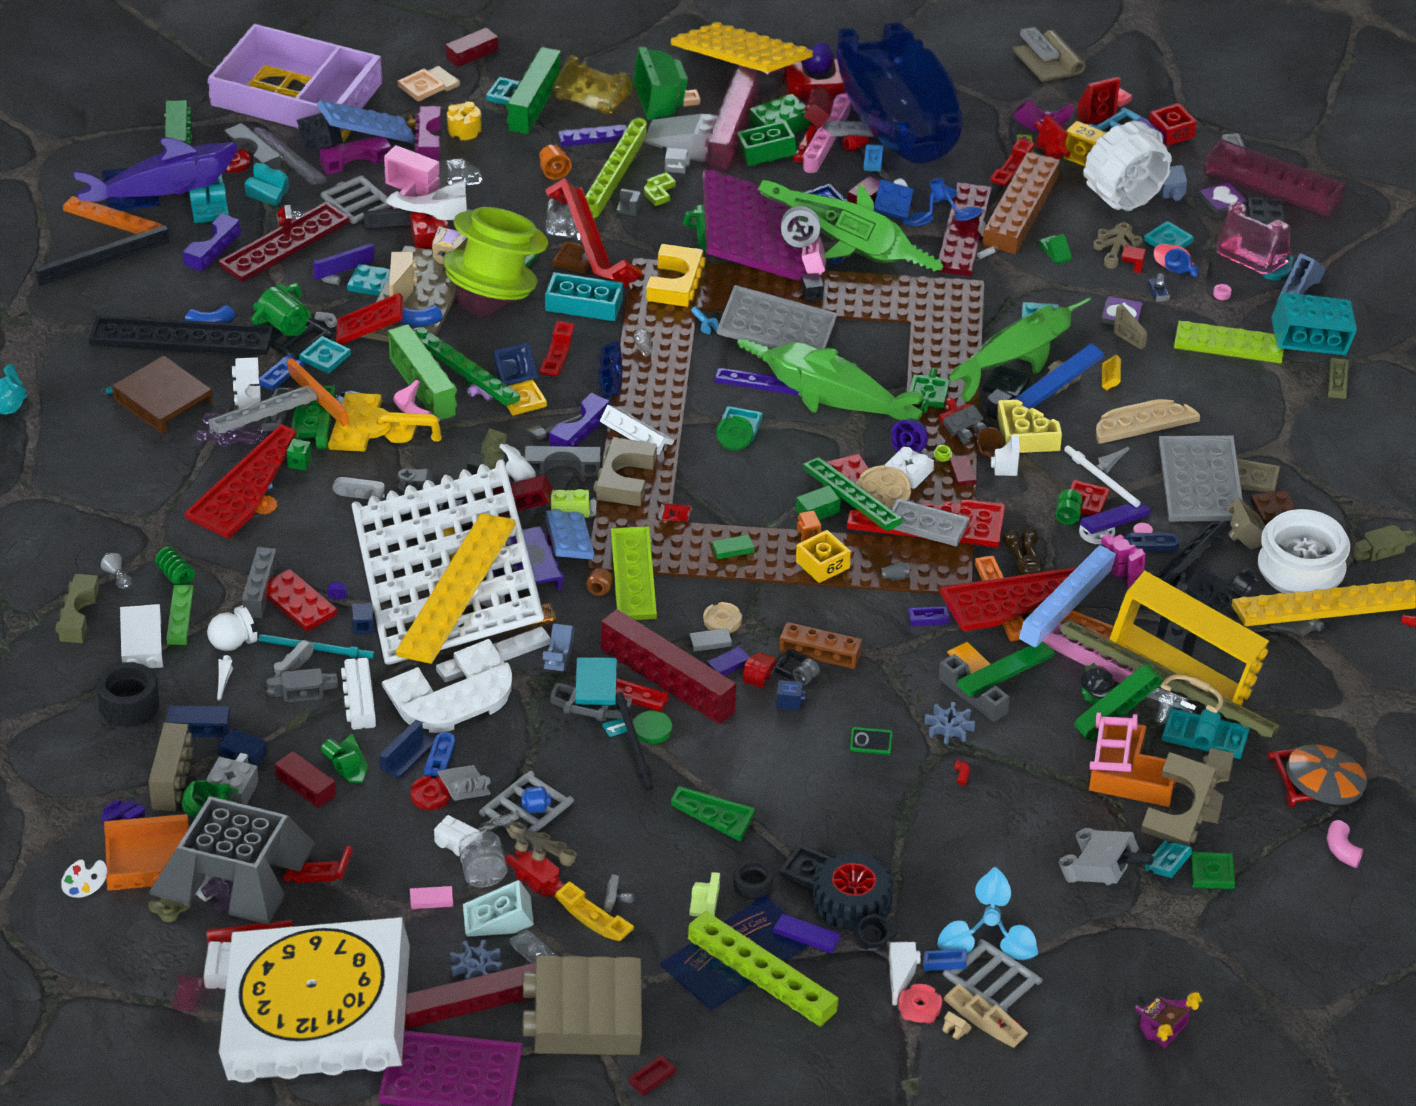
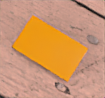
M968 642L947 651L950 656L956 654L969 666L971 674L990 665Z

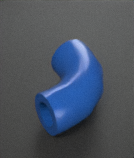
M223 305L212 312H201L191 309L186 314L185 320L231 323L236 315L230 306Z
M403 305V320L397 323L402 325L408 324L410 327H426L440 322L443 316L441 310L436 305L419 310L410 309Z

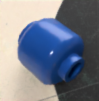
M543 786L527 787L525 792H522V809H526L527 813H544L547 810V806L551 805V793H546V789Z

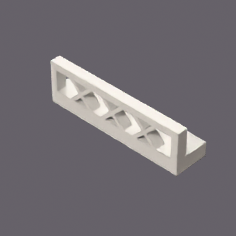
M608 405L600 420L603 424L631 440L657 444L658 455L665 443L672 445L674 442L672 438L614 406Z

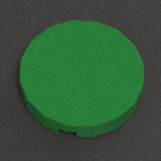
M740 416L723 419L716 430L719 444L731 451L746 448L753 439L751 423Z
M659 711L643 712L633 720L638 740L641 742L648 741L649 744L662 743L670 737L672 732L670 718Z

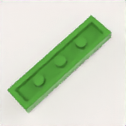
M174 585L166 638L167 645H187L194 585Z

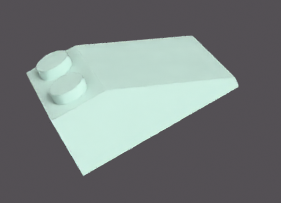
M519 880L463 904L465 933L467 937L517 933L534 925L531 896Z

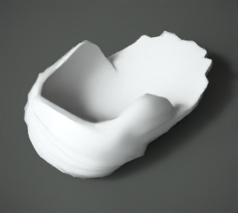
M500 444L499 447L508 455L509 461L506 463V469L514 482L536 477L533 467L526 458L521 456L516 448L508 444Z

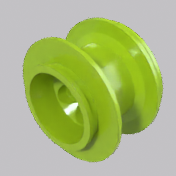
M480 207L472 211L461 212L455 216V228L468 240L465 249L453 250L444 256L443 264L448 278L468 291L490 298L518 300L527 297L530 291L536 288L537 277L530 269L524 266L526 255L545 251L548 246L547 237L529 219L500 208Z

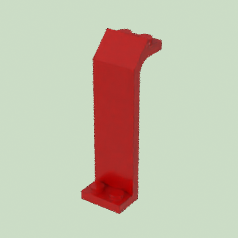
M564 178L545 189L547 196L563 205L568 204L593 273L608 281L622 282L623 287L631 289L629 283L635 282L643 275L642 270L626 260L611 266L582 187L576 188Z

